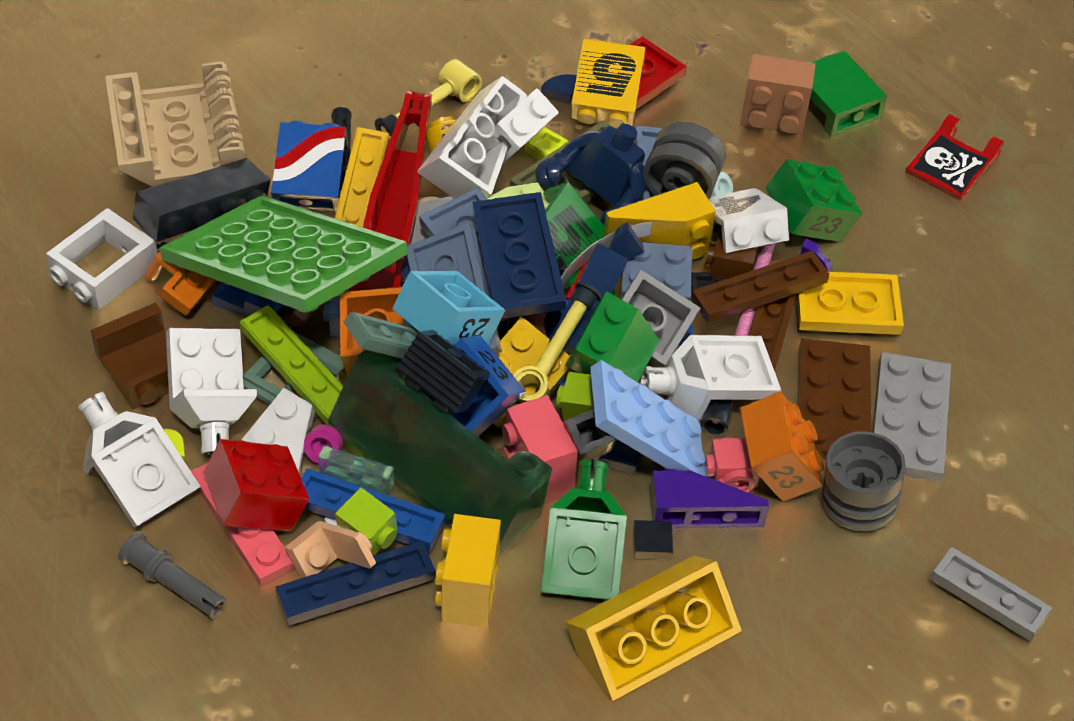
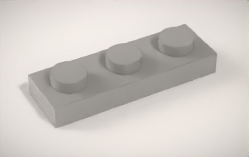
M953 547L950 548L934 569L930 578L931 581L1029 641L1034 638L1053 608Z

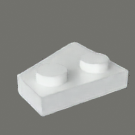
M283 388L242 440L252 443L288 446L301 477L300 467L303 453H305L304 440L308 430L312 427L315 410L312 404Z

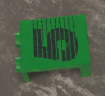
M566 182L546 189L543 195L550 202L545 211L554 250L558 253V256L561 255L568 268L583 251L604 237L605 226L582 200L578 192ZM583 265L569 278L563 288L572 286Z

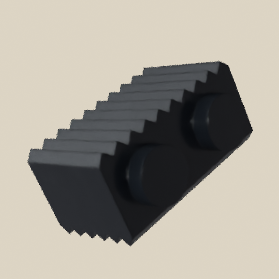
M434 330L420 331L416 334V338L412 341L408 351L397 366V370L406 376L404 381L408 386L421 392L425 390L434 397L433 404L448 414L467 411L490 375V372L485 370L483 366L478 365L466 353L461 352L454 344H451Z

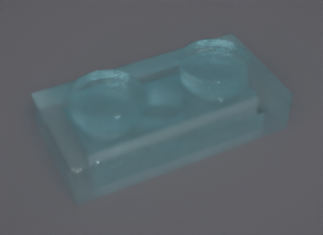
M327 446L323 447L318 457L320 473L389 496L392 495L394 491L393 467Z

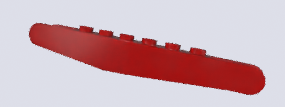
M406 90L402 109L370 194L363 228L406 241L407 245H410L418 211L422 175L417 173V171L423 164L426 131L432 106V94L420 93L419 96V93L411 90ZM413 123L419 127L416 153L401 150L408 126ZM404 257L395 261L392 266L383 268L371 275L368 280L350 287L349 291L402 287L401 272Z

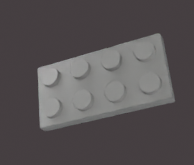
M882 352L879 360L873 433L886 436L898 445L905 457V476L942 482L945 470L951 364Z

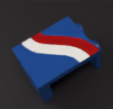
M303 121L280 122L271 191L272 199L306 210L336 212L340 198L344 146L348 147L346 127L335 123L315 125L307 124Z

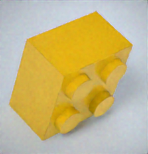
M454 514L452 529H444L441 549L444 552L443 559L438 561L435 584H437L435 606H442L441 622L488 628L499 561L501 520Z

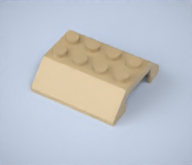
M224 62L202 63L204 83L140 91L137 72L105 76L120 171L154 187L246 158L243 137L238 133L240 131V123L234 94L230 90V75L228 67Z

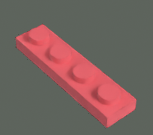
M207 464L191 470L201 486L198 491L260 587L295 571V566L273 530L223 526L203 473Z

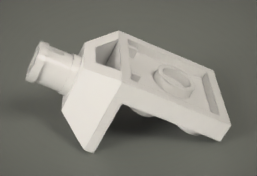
M169 328L166 331L170 410L189 427L200 428L202 441L201 455L211 456V452H214L220 439L229 440L230 426L241 417L257 397V389H244L240 329Z
M690 335L673 353L667 366H646L639 379V384L645 385L655 394L666 395L667 399L674 406L694 416L699 422L711 399L760 400L779 391L781 392L762 336Z
M104 392L94 395L93 400L90 397L77 407L80 413H83L92 429V433L87 441L83 470L86 475L97 470L134 528L142 525L201 487L155 417L128 411L118 415L106 399Z

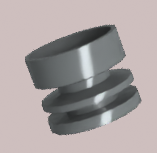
M873 432L849 433L841 436L831 444L826 455L825 477L821 493L822 507L830 519L841 527L853 531H873L885 527L894 519L899 508L901 487L906 470L905 457L898 445L886 436Z

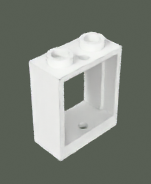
M107 208L46 253L49 264L48 273L57 285H64L81 302H88L100 310L145 275L157 253L156 242L151 237ZM105 241L125 254L95 278L75 265V263Z

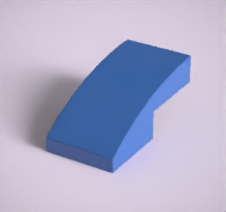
M221 282L212 296L213 305L246 316H250L267 305L278 315L284 304L275 303L270 299L251 294L235 286L226 285L224 282Z

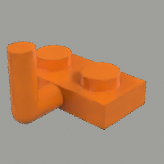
M160 251L156 253L145 272L146 279L152 282L159 278L164 268L173 274L158 296L185 316L189 314L217 281L162 260Z

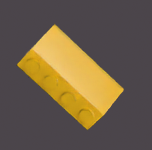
M695 555L565 622L579 659L611 701L624 696L742 631L717 561Z

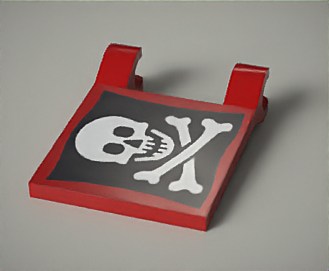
M948 114L938 131L907 166L905 172L961 201L990 164L1001 155L1000 148L1003 146L1004 141L994 136L990 139L983 152L953 138L957 133L956 125L960 119Z

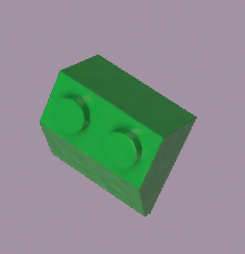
M606 291L593 310L565 365L578 373L591 375V366L603 360L638 382L659 342V338L638 308Z

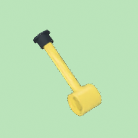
M450 60L440 71L438 82L441 86L430 92L432 94V106L449 95L456 96L462 102L470 101L479 92L482 86V77L460 60ZM400 112L396 115L390 114L384 119H376V130L389 133V136H392Z
M582 281L577 282L575 285L577 291L571 299L573 304L536 367L525 366L514 373L513 376L522 387L531 383L537 384L540 387L538 392L533 395L523 394L516 403L521 404L546 395L550 399L549 378L547 375L585 311H590L595 301L601 300L602 294L595 287Z

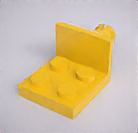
M521 316L500 341L502 352L496 355L514 375L522 367H536L549 345L550 339ZM563 350L547 375L549 378L550 395L565 379L568 372L572 370L565 365L569 355ZM533 383L523 387L526 390L524 393L526 395H533L540 389L537 384ZM506 411L493 422L496 427L506 424Z

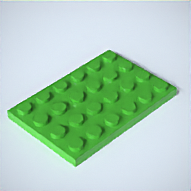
M263 195L159 247L161 258L166 262L305 313L316 310L319 305L333 297L342 295L345 290L359 282L368 280L371 275L383 268L392 266L395 261L408 254L406 241Z

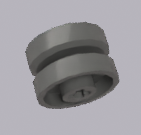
M688 122L668 124L659 131L653 149L646 161L643 170L645 184L657 196L698 182L707 198L710 199L726 159L725 147L720 139L705 127Z

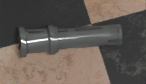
M136 532L132 534L122 545L118 555L119 560L125 565L131 563L141 570L143 577L148 581H160L206 613L211 619H215L223 611L217 605L225 607L227 603L226 597L219 595L173 563V558L168 551L156 549L146 542V536L142 533Z

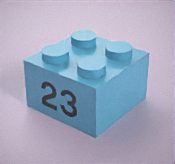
M410 271L392 308L404 318L403 322L408 327L417 329L419 332L427 330L437 331L439 335L454 345L461 338L481 335L489 345L505 312L504 308L458 271Z

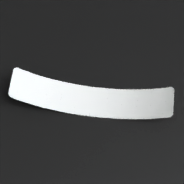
M651 222L631 226L638 238L651 235ZM615 232L589 246L569 265L561 276L563 286L590 259L598 243L609 248Z

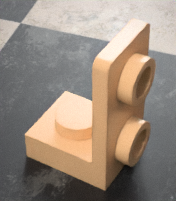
M317 521L284 547L300 578L321 572L337 558L369 569L376 564L371 553L372 545L363 533L322 521Z

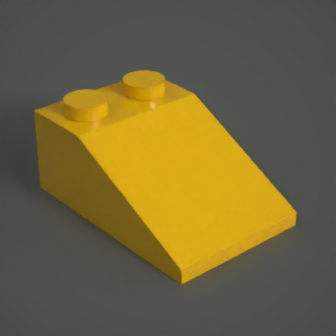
M698 182L606 212L604 237L615 232L621 225L627 222L630 226L651 222V235L640 237L641 242L692 246V259H697L708 253L716 210Z

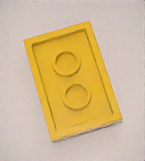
M829 272L828 283L799 292L796 295L799 330L902 335L904 322L897 275Z

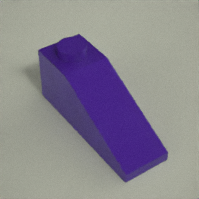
M666 469L663 471H653L650 486L652 521H672V529L764 528L769 509V501L767 499L690 470L677 471L675 469Z

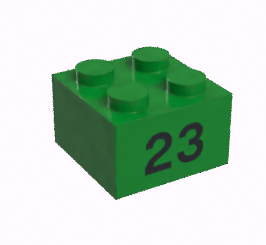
M786 159L765 187L772 199L787 208L788 229L791 234L841 242L862 216V212L855 202L854 195L848 191L842 181V175L831 166L824 167L810 164L806 161L799 162Z

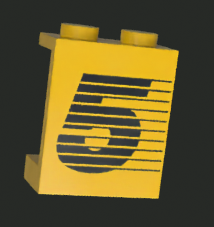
M583 39L572 100L571 119L585 124L605 121L614 128H619L621 124H629L634 127L635 109L644 66L645 47Z

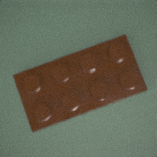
M801 338L799 345L798 408L802 418L805 421L810 420L815 427L818 440L814 442V445L822 460H826L831 444L841 436L853 432H871L870 346Z

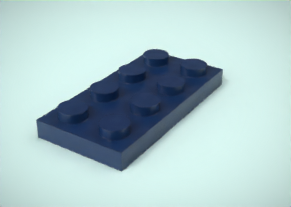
M541 192L473 201V213L491 299L505 309L501 319L566 309V297Z

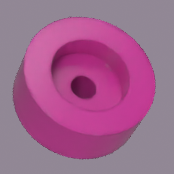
M329 425L315 426L304 440L306 455L312 461L319 464L333 462L343 448L341 434Z

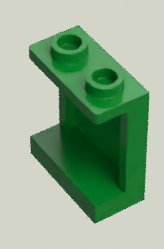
M845 50L810 62L815 63L810 98L827 116L824 131L830 137L882 118L887 95Z

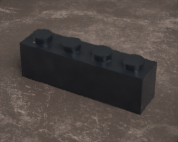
M244 158L136 192L133 220L155 242H159L192 231L262 195L268 197L271 179L248 158Z

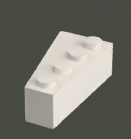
M503 76L480 90L418 169L417 173L454 199L477 187L486 197L490 196L510 144L495 125L526 98L527 94Z

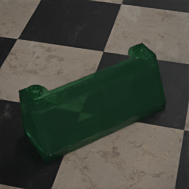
M364 349L357 355L329 416L328 425L334 427L340 433L343 441L425 508L445 514V524L451 529L454 514L501 520L500 556L541 516L553 468L538 456L529 452L516 453L506 460L450 414L438 409L425 394L408 386L404 378L395 371L402 358Z

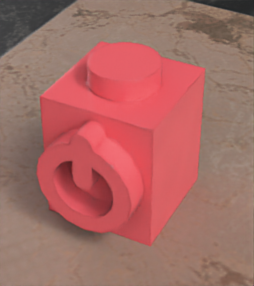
M727 437L713 439L710 454H705L704 467L706 476H711V479L746 492L757 489L760 476L751 467L746 438L735 439Z

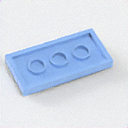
M603 360L591 366L596 427L667 469H675L677 471L690 470L706 476L704 467L705 455L702 451L700 435L701 426L694 416L685 413L674 406L669 400L658 396L645 385L639 384L621 370L615 369Z

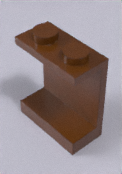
M156 302L91 330L96 355L132 410L145 404L153 403L158 398L169 394L166 331L162 311Z

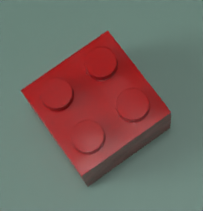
M220 439L203 471L223 526L292 531L310 499L288 446Z

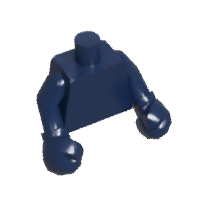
M621 124L618 130L608 126L601 132L593 129L575 136L559 153L556 152L552 157L538 164L535 170L536 182L544 189L555 187L562 178L561 174L567 169L572 175L614 206L613 209L606 210L602 214L600 221L605 226L606 212L638 202L646 189L643 176L644 165L642 164L645 152L633 143L637 136L636 129L629 124Z

